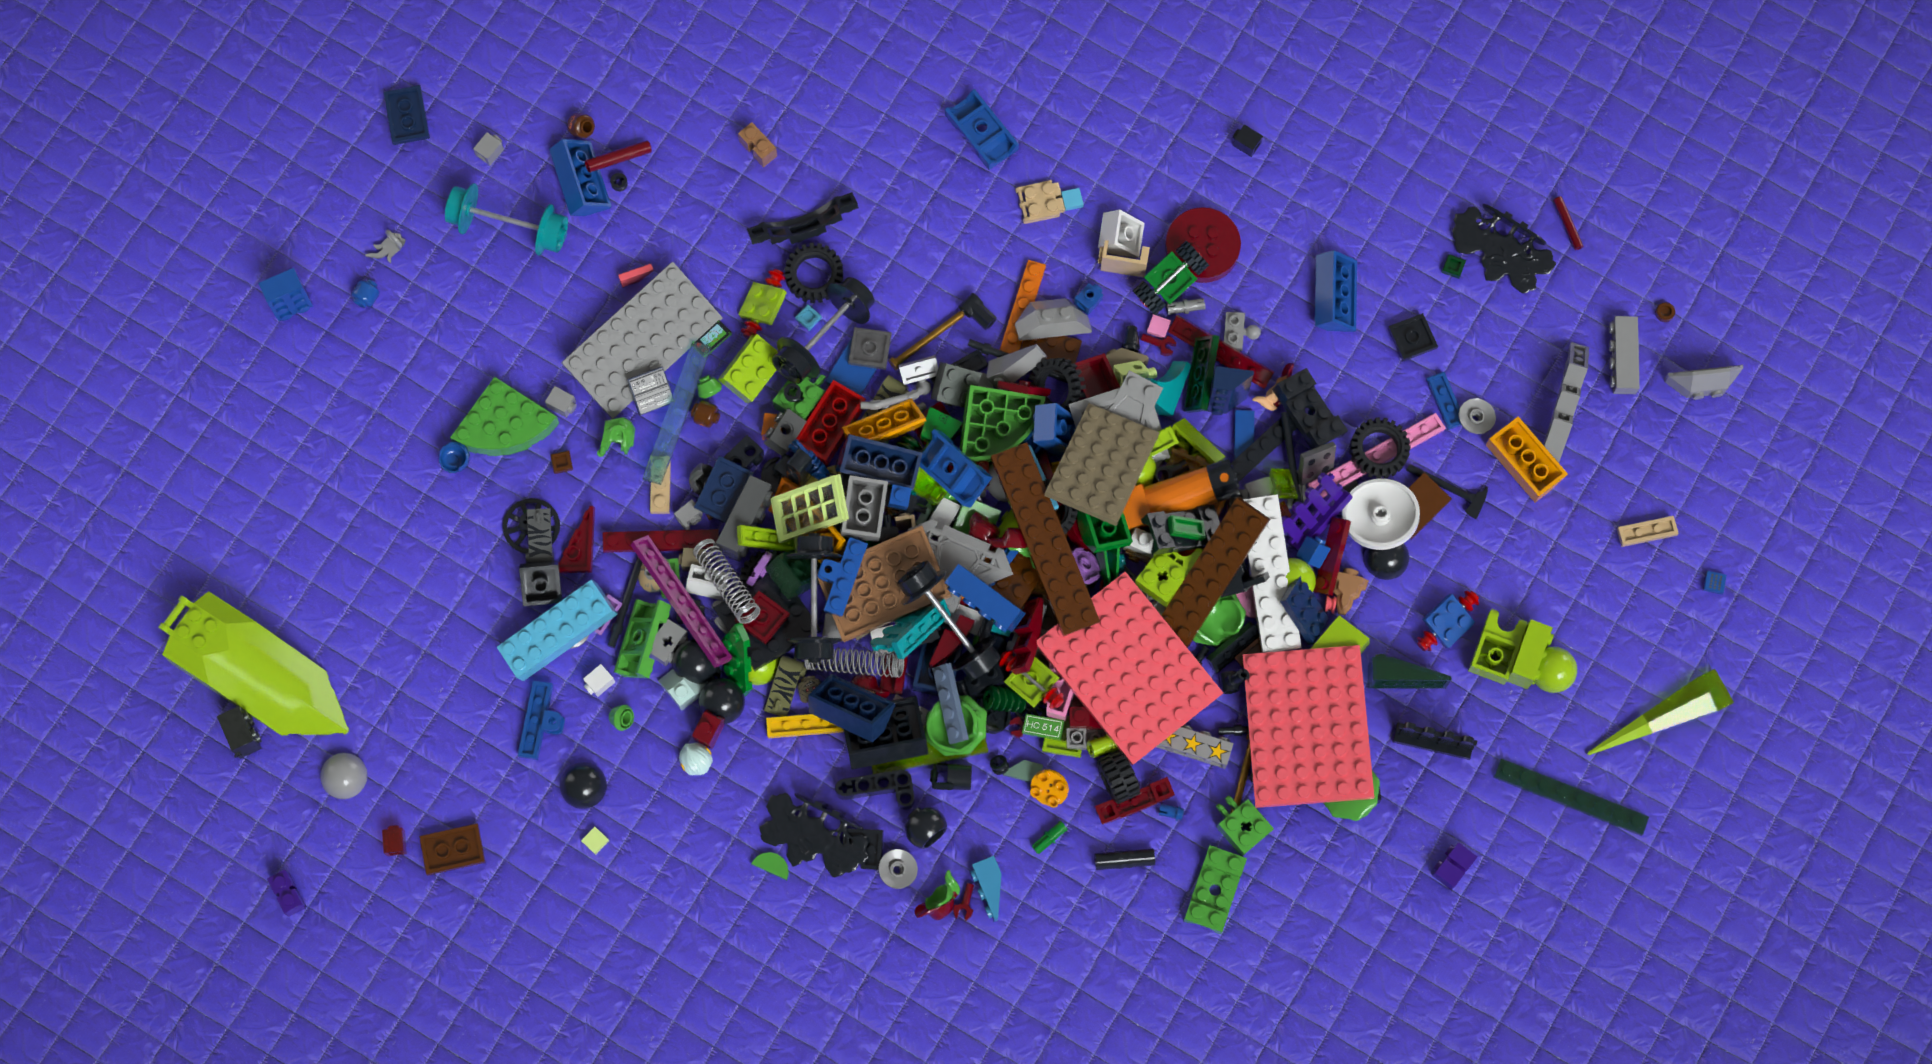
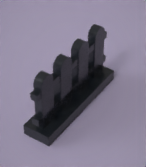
M1398 722L1396 725L1393 743L1467 760L1471 759L1474 746H1477V740H1474L1471 736L1459 737L1455 736L1453 732L1443 731L1442 733L1435 731L1436 729L1432 727L1420 728L1410 722H1405L1404 724Z

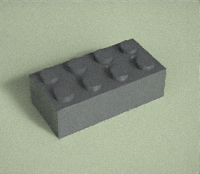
M750 475L716 542L723 555L740 562L742 557H746L749 547L738 545L737 526L757 527L763 523L766 517L765 511L767 507L770 508V498L773 497L771 484Z

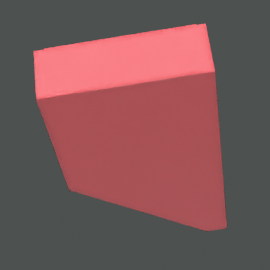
M648 264L618 276L622 287L640 282L654 270L652 265Z

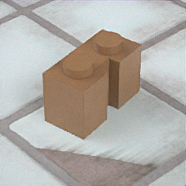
M752 122L738 133L739 142L748 152L753 150L754 158L763 168L777 157L776 147Z

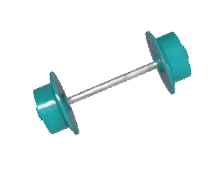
M472 183L468 189L454 186L446 202L445 221L458 225L460 234L467 232L475 213L538 231L535 243L536 255L540 256L544 250L556 253L561 250L567 237L568 217L556 214L554 205L549 204L540 224L536 225L476 208L478 186L475 183Z

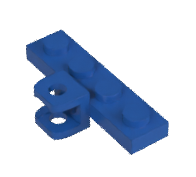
M849 537L840 563L825 559L821 563L817 577L822 581L832 584L823 611L839 617L843 616L868 543ZM824 568H828L830 573H826Z
M533 681L518 751L519 758L538 760L544 732L554 735L563 733L565 719L558 712L548 711L554 686L552 683Z

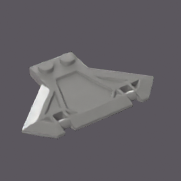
M1130 370L1120 388L1068 404L1075 428H1077L1090 403L1157 432L1162 430L1154 405L1163 387ZM1168 449L1152 457L1155 462L1170 458Z
M932 519L908 529L910 531L923 526L940 569L946 570L945 581L958 564L987 585L1013 575L1005 551L1001 548H997L996 552H992L989 550L991 544L946 525L943 530L936 528L938 522ZM932 536L939 537L938 541L932 540ZM986 557L992 560L990 564L984 562ZM950 592L952 597L945 599L949 611L955 614L962 595L957 597Z

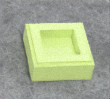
M594 827L581 842L596 855L609 842V839Z

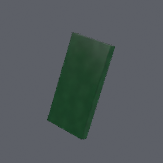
M1209 335L1195 338L1183 408L1184 412H1201L1208 409L1220 336Z

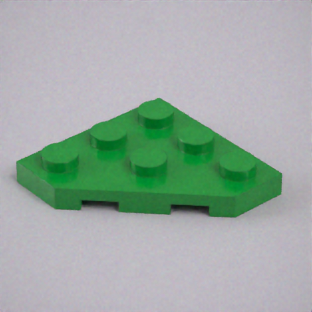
M738 623L721 640L732 656V659L723 664L725 674L742 689L746 697L752 690V682L749 681L748 674L752 672L751 657L747 656V647H750V639L743 624Z

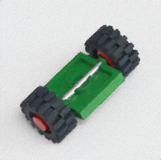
M1185 241L1175 250L1184 260L1183 262L1173 252H1170L1144 277L1154 287L1153 290L1144 281L1132 290L1154 315L1166 306L1158 297L1159 294L1170 305L1197 280L1188 267L1197 275H1200L1209 266L1202 255L1188 241Z

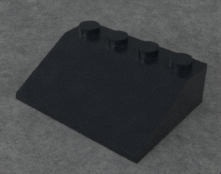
M917 696L891 700L895 703L894 710L884 732L873 742L844 729L851 769L929 754Z

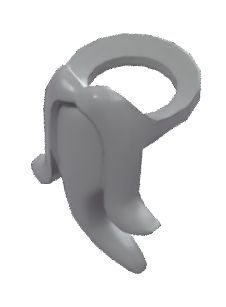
M387 229L385 230L387 238L380 245L373 244L377 250L381 251L379 253H368L365 256L375 259L387 256L388 262L391 263V258L402 249L406 240L401 237V234L392 233Z

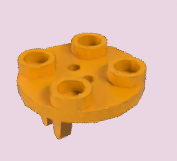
M1051 769L1037 772L1032 778L1030 785L1031 796L1052 808L1063 803L1069 792L1068 783L1064 776Z

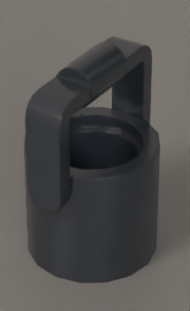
M935 763L933 765V770L930 771V782H932L933 789L971 790L972 765ZM937 770L948 771L947 783L937 782Z

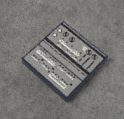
M662 366L626 379L639 415L675 403Z

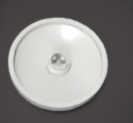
M1372 479L1359 484L1350 492L1353 498L1342 510V519L1351 521L1348 535L1358 544L1370 549L1386 550L1402 545L1415 533L1420 519L1419 504L1415 495L1405 485L1390 479Z

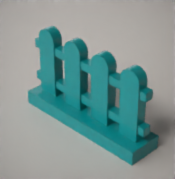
M938 598V602L948 615L951 616L945 600ZM932 604L929 607L895 620V626L884 628L882 630L884 636L872 639L870 644L874 651L883 649L892 652L894 650L898 659H904L936 630L945 619Z

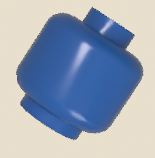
M370 279L358 281L351 293L352 301L362 308L373 306L379 296V290L376 288L377 284Z

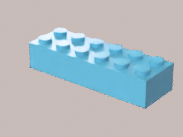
M591 579L497 646V649L516 678L525 681L618 615L598 583Z

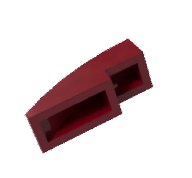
M960 614L956 625L966 638L970 635L975 625V620ZM944 630L929 663L931 669L943 664L963 645L954 631Z

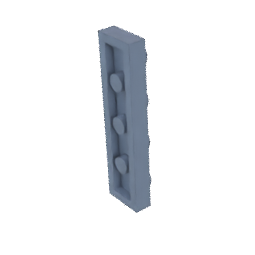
M952 663L932 668L949 744L969 740L952 670Z

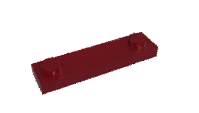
M1332 517L1325 543L1331 550L1318 570L1313 592L1333 595L1351 521Z

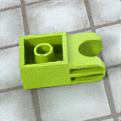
M1197 548L1189 556H1181L1177 552L1154 555L1135 580V584L1139 589L1167 608L1203 549ZM1164 576L1166 580L1159 581V577Z
M1491 609L1486 618L1468 672L1505 685L1527 627V621L1519 620L1514 630L1506 632L1498 626L1499 612ZM1492 655L1496 656V661L1492 660Z

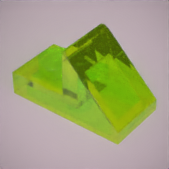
M1271 468L1269 473L1273 485L1271 495L1278 494L1279 499H1297L1298 495L1290 470Z
M921 472L918 473L914 490L912 491L924 497L931 505H938L947 491L935 480Z

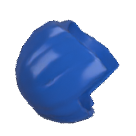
M449 442L439 451V463L442 469L449 473L461 472L469 465L470 453L467 447L459 442Z

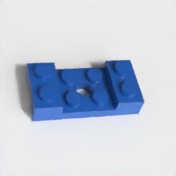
M975 89L955 107H947L945 109V116L955 128L959 129L975 149L979 159L988 170L1019 150L1018 142ZM983 124L987 129L984 132H980L977 130V126Z
M934 429L931 442L922 452L920 467L961 505L971 508L993 477L959 450L947 435L940 430ZM950 463H953L954 469L949 473L947 467Z

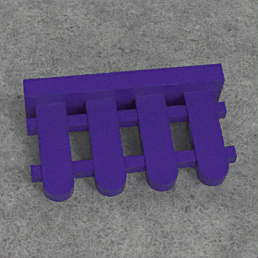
M1321 473L1317 479L1319 483L1317 488H1307L1305 491L1307 499L1303 503L1297 501L1293 504L1292 510L1294 513L1290 518L1288 516L1282 517L1284 534L1287 533L1289 535L1288 543L1297 551H1299L1307 536L1312 538L1319 537L1331 523L1332 517L1336 518L1353 498L1349 492L1343 489L1341 484H1335L1333 481L1335 476L1331 473L1328 475ZM1323 490L1328 494L1324 499L1320 495ZM1311 504L1315 508L1312 513L1307 509ZM1298 518L1302 521L1299 528L1295 524Z

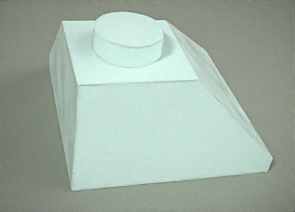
M674 669L658 680L681 711L699 698L701 689L705 685L693 683L684 677L677 676Z

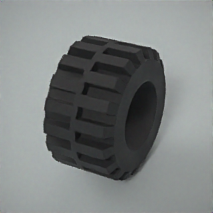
M1117 750L1097 760V767L1103 783L1111 798L1117 804L1140 794L1137 777L1123 752Z

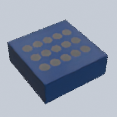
M1707 571L1703 591L1722 595L1727 575Z

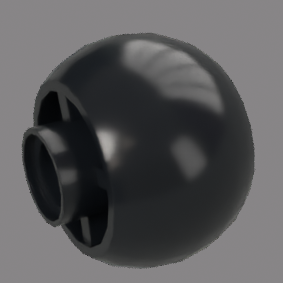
M930 806L923 809L920 807L909 814L907 817L908 822L905 824L907 839L914 846L921 849L928 848L934 844L947 830V822L944 815L939 810Z

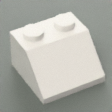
M1122 210L1103 213L1098 248L1104 246L1105 240H1108L1107 253L1139 258L1144 222Z

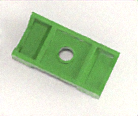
M636 599L614 673L629 678H650L655 660L649 658L653 649L659 623L667 622L671 609L670 604L662 600H657V603H648Z
M1209 845L1183 922L1209 928L1221 935L1247 858ZM1213 885L1218 886L1221 890L1217 896L1212 895L1209 891Z

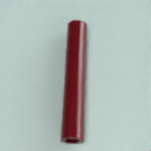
M1562 196L1555 198L1553 201L1574 249L1579 250L1583 248L1582 241Z

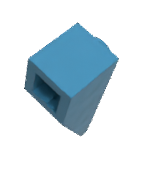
M992 856L972 864L973 870L970 871L974 882L978 881L980 888L977 891L981 900L985 899L987 903L985 910L988 918H993L994 922L998 921L1001 871L995 857Z

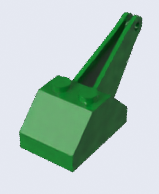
M1077 510L1078 528L1083 543L1093 553L1097 554L1103 584L1106 587L1119 577L1120 548L1130 546L1133 542L1124 513H1122L1117 526Z

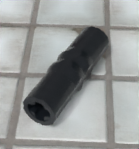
M1154 849L1095 853L1096 870L1155 865Z

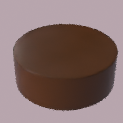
M1661 303L1657 307L1655 315L1661 322H1669L1675 316V308L1670 303Z

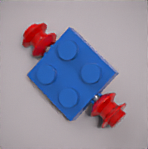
M1464 591L1465 597L1459 596V602L1453 594H1448L1422 619L1432 632L1423 631L1424 637H1417V645L1423 651H1431L1430 646L1432 644L1438 645V638L1443 646L1449 649L1475 623L1466 610L1473 611L1472 605H1479V597L1476 593Z

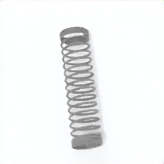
M706 539L699 542L695 546L693 554L700 565H702V568L705 569L708 577L720 595H722L739 623L747 624L755 620L760 614V607L752 599L749 591L746 590V587L740 581V578L737 577L728 560L722 555V551L719 550L715 541ZM713 543V546L708 547L701 555H698L699 550L703 546ZM712 548L709 552L703 554L705 551ZM714 552H717L713 557L705 560L706 558L710 557ZM720 556L715 562L708 564L712 559ZM722 561L718 566L711 568L717 562ZM725 565V567H724L723 569H721V570L718 571V572H715L716 569H718L719 567ZM729 569L724 575L717 577L721 572ZM731 574L727 579L720 581L726 575ZM734 578V580H733L732 582H730L729 584L723 586V585L725 584V582H727L728 580ZM738 582L733 588L726 590L730 585ZM740 587L736 592L730 594L735 588ZM743 591L741 595L732 599L737 593ZM746 596L742 601L735 603L741 597ZM749 600L744 606L739 607L743 602ZM753 607H756V609L751 614L745 617H740L743 613L749 611Z
M838 647L836 651L834 650L832 664H830V659L826 660V664L824 660H820V664L811 663V665L808 663V660H804L806 669L815 671L818 669L823 671L825 669L827 672L831 670L832 672L837 671L839 673L843 671L850 674L855 672L862 675L867 673L874 676L878 674L879 676L885 675L888 677L890 675L891 677L900 678L904 670V659H898L896 653L893 654V652L890 653L889 658L888 653L884 652L882 658L881 651L878 652L877 657L876 652L872 651L870 657V652L867 650L864 657L863 650L858 654L857 649L852 653L851 648L846 652L845 648L840 651ZM839 650V660L836 665V655ZM843 651H845V660L842 666ZM849 651H850V652H851V659H850V665H849V667H848V655H849ZM855 652H856V653H857V659H856V665H855V667H854V655H855ZM861 652H862V653H863V659H862V665H861V668H860V656H861ZM867 653H868V654H869V659H868V665H867V668H866V656H867ZM873 653H874L875 659H874V665H873V669H872V657H873ZM880 654V666L878 669V657ZM886 654V666L884 670V657ZM892 654V666L890 670V658ZM823 662L824 668L820 669L821 663ZM833 664H835V670H832ZM851 664L853 666L852 672L850 671ZM857 664H858V667H859V672H856V671H855L856 668H857ZM863 664H864V668H865V672H864V673H862V671H861L862 668H863ZM869 665H870V668H871V673H868V672H867V671H868V668H869ZM875 665H876V669H877V673H876V674H874V672H873L874 669H875ZM881 665H882L883 674H880V673H879V671H880V669H881ZM887 666H888V670H889V674H888V675L885 674L886 669H887Z

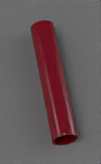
M646 140L585 160L586 169L590 173L652 152L651 145Z

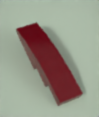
M1041 597L1026 602L1023 608V612L1026 614L1014 629L1019 635L1012 649L1017 655L1011 667V671L1015 675L1029 672L1036 655L1037 639L1040 638L1043 616V599Z

